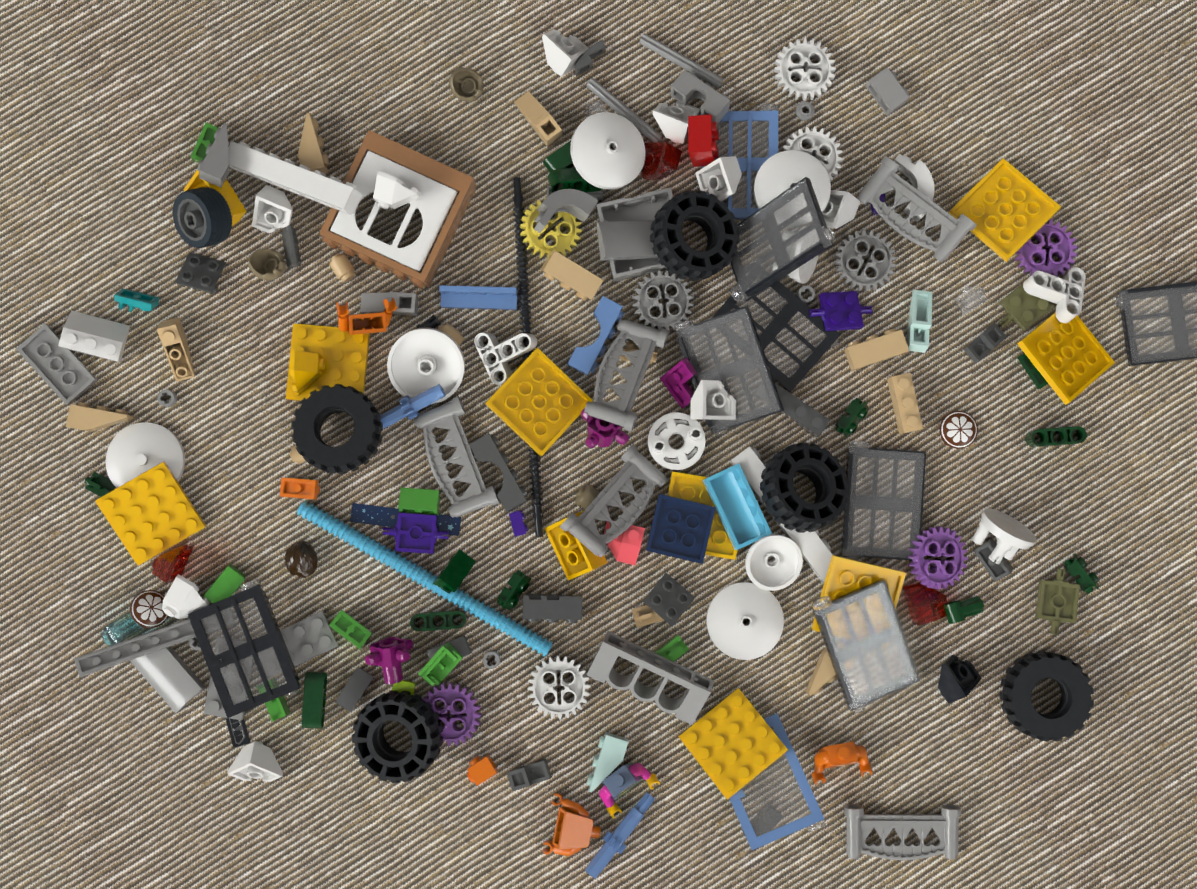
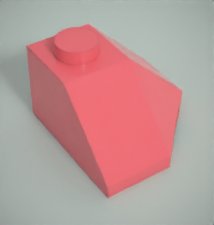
M606 522L604 534L606 533V529H610L611 527L609 522ZM631 525L620 536L607 543L616 561L636 565L645 528Z

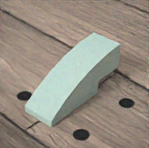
M913 290L906 343L909 351L925 353L929 347V329L932 326V292Z

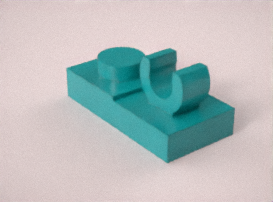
M124 288L114 295V301L119 302L118 307L120 310L125 307V304L129 306V312H132L135 307L140 308L142 311H152L159 305V297Z

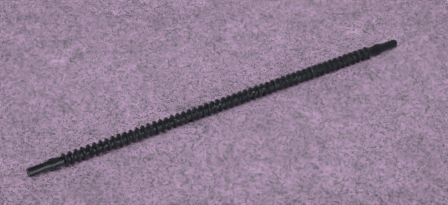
M514 177L513 202L515 208H513V211L515 213L513 215L516 217L514 219V222H516L514 225L516 230L514 232L517 233L515 235V238H517L515 241L517 246L515 248L518 249L516 252L518 262L516 264L519 265L517 276L520 277L517 280L520 282L518 284V287H520L518 292L521 293L518 297L521 298L519 301L521 306L519 308L522 309L519 312L522 314L520 325L523 326L521 328L523 333H530V330H532V327H530L532 322L529 321L531 319V316H529L531 313L529 308L531 306L528 305L530 303V300H528L530 297L528 292L530 290L527 289L529 286L527 283L529 281V278H527L529 273L526 272L528 270V267H526L528 264L526 259L528 257L525 256L527 254V251H525L527 246L523 243L526 236H520V233L524 231V229L520 228V225L523 224L521 218L525 216V213H523L525 208L522 207L521 178ZM525 337L523 342L525 347H527L529 339ZM534 350L529 351L522 357L526 360ZM530 447L528 449L530 451L528 456L531 457L529 468L532 470L529 473L532 474L530 477L532 482L530 484L533 487L530 489L533 490V493H531L533 499L531 501L534 504L531 506L534 507L535 536L543 537V513L541 510L543 498L540 497L543 493L540 492L542 489L540 484L542 482L539 480L542 477L539 476V473H541L539 467L541 465L538 464L541 460L538 459L540 455Z

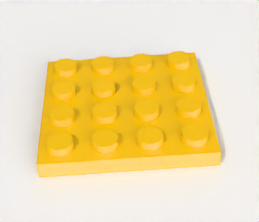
M1003 158L949 213L956 219L961 214H964L976 223L977 226L971 232L1007 262L1060 210L1061 206Z
M1054 312L1017 343L1065 405L1074 400L1115 363L1078 315L1070 322L1062 323L1057 319L1056 312Z
M293 323L290 355L291 350L320 354L322 359L325 360V368L321 370V376L302 393L293 392L292 384L296 382L290 375L289 359L285 399L302 401L303 398H309L311 396L310 392L313 390L320 391L322 386L329 385L334 387L335 384H342L344 387L351 386L357 391L364 393L370 333L349 335L348 331L343 332L339 327Z
M537 347L486 401L485 405L538 455L543 456L581 414L587 402H592L593 400Z
M165 461L95 500L137 566L206 527V524Z
M671 472L668 496L714 507L702 481L708 477ZM715 509L705 555L736 560L737 550H734Z
M832 555L818 606L884 579L896 610L906 573L888 567ZM876 592L862 598L874 633L888 628L889 625L878 593ZM858 601L846 605L845 608L856 639L860 640L869 636ZM840 608L825 614L832 635L851 639ZM814 617L811 629L820 632L817 620Z
M739 688L678 736L727 800L789 751Z

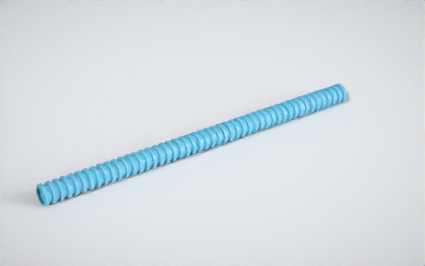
M307 500L303 501L297 510L298 516L302 515V518H308L307 521H313L314 525L318 524V527H323L324 531L328 530V533H334L333 536H339V539H344L345 543L349 542V545H354V548H360L359 551H365V554H370L371 558L375 557V560H380V563H386L385 566H391V569H396L397 573L400 571L401 575H407L406 578H412L411 581H417V584H422L423 588L426 586L427 590H433L432 593H438V596H443L444 600L452 601L453 605H459L458 608H464V611H469L470 615L473 613L474 617L477 618L478 616L479 620H485L486 624L490 623V626H495L496 630L499 628L500 632H506L507 636L511 635L512 639L516 638V641H521L522 645L525 643L526 647H532L533 651L537 650V653H542L543 657L547 656L553 645L552 641L548 642L547 638H542V635H536L537 632L533 633L531 629H526V626L522 627L521 623L517 624L516 620H510L511 617L507 618L505 614L501 615L500 611L496 612L495 608L491 609L490 605L486 606L484 602H479V599L475 600L474 596L470 597L469 593H464V590L460 591L457 589L455 592L451 591L450 594L433 584L438 575L434 576L432 572L428 573L427 569L423 570L422 566L418 567L417 563L413 564L406 557L402 558L401 554L397 555L396 551H391V548L387 549L380 542L376 543L375 539L371 540L370 536H365V533L361 534L359 530L355 531L354 527L350 528V525H345L344 521L340 522L333 515L329 516L328 512L324 513L323 509L319 510L318 506L314 507V504H309Z

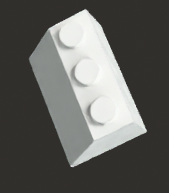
M71 310L63 327L58 346L121 363L130 326Z

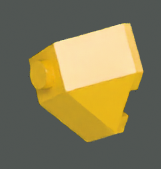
M291 350L290 375L296 382L292 384L293 392L302 393L321 376V370L325 368V360L322 359L320 354Z

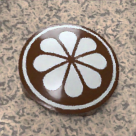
M953 411L942 418L940 435L945 445L955 449H963L975 441L978 434V426L975 419L969 413Z
M146 590L137 594L130 604V613L133 620L144 629L162 625L169 617L162 610L165 596L154 590Z

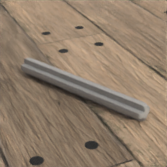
M646 33L641 36L639 43L695 74L717 88L721 86L723 78Z
M591 78L587 82L586 86L619 115L628 119L651 142L657 145L661 141V134L598 81Z

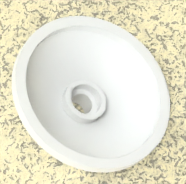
M779 534L760 538L750 547L745 559V569L750 580L759 588L769 591L780 590L792 584L799 576L803 564L802 553L798 545L789 537ZM773 556V559L769 561L768 557Z

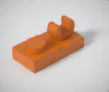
M281 477L280 497L317 500V496L320 494L319 480Z

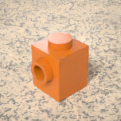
M486 754L482 758L477 756L469 762L470 765L467 768L468 772L466 774L472 783L475 782L478 786L497 774L498 768L489 754Z

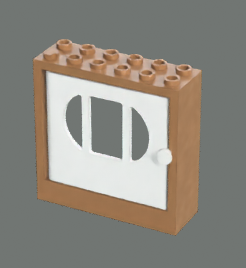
M368 130L343 184L349 182L357 186L356 190L362 194L361 201L365 196L374 192L377 174L380 171L402 180L408 189L410 186L418 189L421 194L420 198L409 202L410 207L392 245L368 235L380 209L377 206V202H375L362 230H359L356 223V210L352 216L331 208L319 235L323 238L322 241L327 243V246L335 250L339 247L344 251L343 253L354 258L356 255L362 262L370 266L374 263L379 270L385 273L391 271L400 280L406 281V279H409L414 286L423 289V287L429 289L477 188L475 180L465 173ZM451 206H452V209H451V211H450V213H449V215H448V217H447V219H446V221H445V218H446V216H447V214H448V212H449V210H450V208H451ZM419 209L423 220L422 231L419 237L409 246L398 248L415 210ZM442 225H443V228H442V230H441V232H440V234H439V236H438V238H437V240H436V237H437V235H438V233H439V231H440V229H441V227H442ZM433 244H434V247H433V249H432V251H431V253H430V255H429V257H428V259H427V256H428V254H429V252H430V250H431V248H432V246H433Z

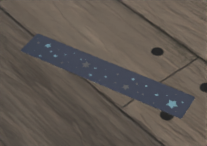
M353 503L350 522L395 528L400 511L396 508ZM439 514L437 516L438 531H449V535L459 536L461 517L452 518L450 515Z

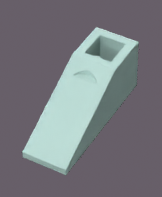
M608 732L605 733V737H600L598 748H601L599 756L595 755L592 764L595 767L594 773L589 774L586 784L589 786V792L592 793L623 761L628 745L627 738Z

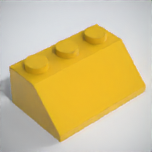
M197 170L183 189L188 191L209 187L221 193L229 205L232 215V226L239 222L247 212L227 179L222 188L200 179L199 170Z
M584 510L576 513L575 515L579 517L584 512ZM565 518L544 529L569 581L608 562L604 555L601 558L596 556L570 532H565L560 528L567 519Z

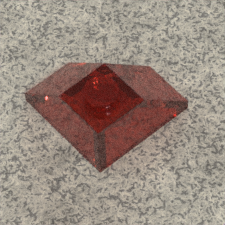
M668 142L644 143L645 162L641 173L643 179L661 180L677 170L682 154L681 150Z
M186 544L159 555L153 562L152 567L154 569L152 574L166 583L173 582L178 574L182 576L194 545Z
M921 582L902 587L913 624L918 626L945 617L946 613L943 604L948 603L946 595L935 589L928 588L927 585H921Z

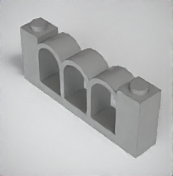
M607 631L587 673V676L602 683L607 681L615 689H630L633 696L640 701L652 702L655 700L659 709L670 714L676 713V718L693 725L708 699L714 680ZM618 656L638 665L633 674L624 676L616 672L613 665ZM643 668L662 676L657 686L647 687L640 683L638 677ZM668 680L687 688L682 697L673 699L664 694L663 688Z

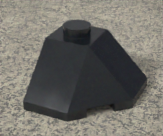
M951 655L942 664L938 688L949 704L967 697L982 678L971 662L967 660L961 661L957 656Z

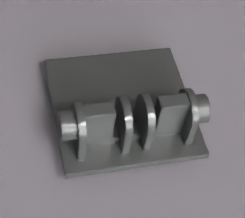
M189 252L175 283L180 284L182 287H191L193 290L198 289L200 292L203 290L209 292V294H216L218 291L216 283L226 262Z
M665 573L643 602L673 627L695 597Z

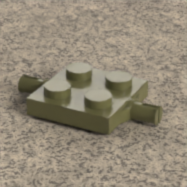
M1021 284L999 302L1007 313V316L1001 319L999 323L1002 324V327H1005L1013 321L1025 331L1055 306L1050 301L1028 294L1024 290L1023 284Z
M1057 568L1056 580H1039L1035 618L1046 619L1052 622L1050 634L1059 635L1060 623H1076L1080 585L1064 581L1066 569Z

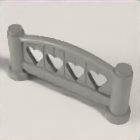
M884 156L880 161L882 164L860 191L857 199L865 205L867 203L872 204L881 218L897 233L917 245L933 250L935 253L933 257L941 263L944 260L946 261L970 230L973 231L977 224L964 214L955 219L897 175L896 172L900 166L887 156ZM895 189L894 205L887 207L885 202L879 200L881 194ZM911 201L908 218L904 219L901 217V214L895 212L894 209L897 205ZM926 212L924 229L918 230L916 225L910 224L912 217ZM941 224L940 239L934 242L931 237L925 235L926 229Z
M620 319L617 328L620 334L613 341L601 362L595 383L594 400L587 402L584 412L588 413L589 416L622 426L624 430L632 432L638 413L631 412L655 347L664 349L669 336V330L663 328L658 330L627 319ZM631 339L640 350L624 352L625 341ZM620 356H626L633 366L620 369L617 368L616 364L620 362ZM619 372L627 383L611 385L612 374ZM607 389H613L620 399L605 402L603 397L607 395Z
M459 396L451 399V402L421 413L414 418L416 427L423 429L426 455L432 473L441 490L451 502L448 510L452 518L460 517L490 504L494 506L500 503L495 487L490 486L486 488L459 419V416L466 414ZM436 427L450 430L441 443L436 442V436L432 432ZM442 445L457 448L448 461L443 460V454L439 451ZM448 463L464 466L454 479L449 477L450 471L446 469ZM455 481L471 483L463 496L459 497L456 495L457 489L453 487Z
M634 444L621 457L626 464L579 517L572 512L560 526L562 530L570 532L600 558L608 550L606 544L625 532L642 514L652 497L655 487L659 486L661 488L668 480L666 475L637 451L638 448ZM631 478L646 482V487L641 488V493L634 491ZM619 492L634 495L635 499L630 501L629 507L623 506ZM607 506L621 508L623 511L622 515H618L616 521L611 520ZM595 520L609 522L611 525L610 529H606V533L600 535Z
M848 804L844 806V815L846 816V854H848L850 859H859L861 853L890 860H916L945 854L946 859H957L959 854L960 806L942 805L941 814H864V807L861 805ZM873 828L881 838L879 845L874 843L867 845L865 843ZM892 828H894L901 839L898 845L893 843L890 845L885 844V839ZM912 828L920 838L918 845L912 843L906 845L904 843ZM931 829L934 830L939 838L937 845L932 843L929 845L924 844V839Z

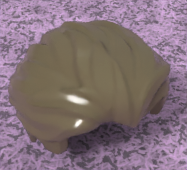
M461 67L451 74L449 79L450 89L458 99L465 102H474L482 95L483 79L476 71Z
M260 248L253 252L248 259V265L252 273L266 281L281 277L286 270V262L283 260L282 254L273 249Z

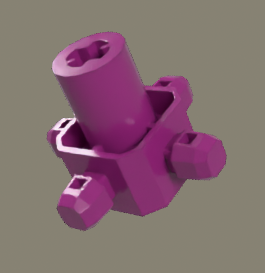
M585 408L582 410V418L588 421V437L585 442L587 447L592 449L598 445L606 448L612 445L615 439L621 445H625L628 442L629 436L622 431V426L589 416L588 413L584 412Z
M387 637L372 643L369 646L371 653L365 657L366 664L382 667L384 683L395 684L403 680L401 663L410 659L409 650L413 648V641L410 639Z

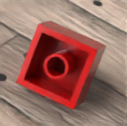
M711 114L688 116V153L693 167L707 166L719 158V147H717L719 129H717V122L713 121Z

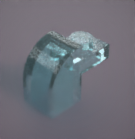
M128 613L106 626L101 635L104 642L111 646L123 642L125 639L140 632L143 628L133 620L131 613Z

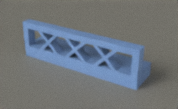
M439 285L441 308L517 310L518 291L516 287Z

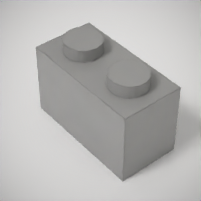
M888 67L871 78L866 84V88L887 116L903 106L910 98L907 89L899 84L896 74L890 71Z

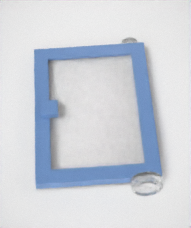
M773 712L762 715V718L789 751L730 798L751 850L807 827L810 833L827 825L778 713L773 714Z

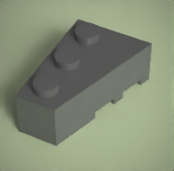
M525 593L523 595L522 619H528V622H539V619H544L551 623H558L559 620H566V623H578V620H582L583 596Z

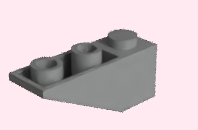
M226 123L223 124L221 129L218 128L216 130L215 141L213 144L210 143L208 145L207 155L204 160H200L197 167L200 179L222 188L230 173Z
M386 292L361 294L360 312L381 313L385 309L383 300L387 298L388 302H390L394 298L397 309L393 311L392 315L418 316L419 297L416 293Z

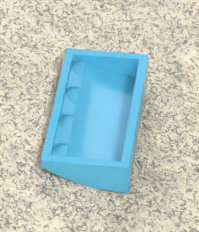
M739 463L702 480L714 507H716V511L734 550L741 549L764 536L772 534Z

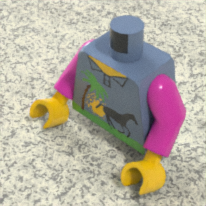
M629 763L623 765L602 781L603 787L599 791V796L611 817L615 819L614 814L617 811L622 814V810L614 801L643 779L646 780L649 788L652 790L654 789V783L660 785L656 774H651L640 763Z

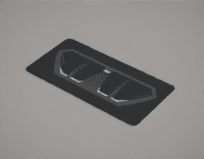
M225 718L233 748L249 744L250 739L245 720Z

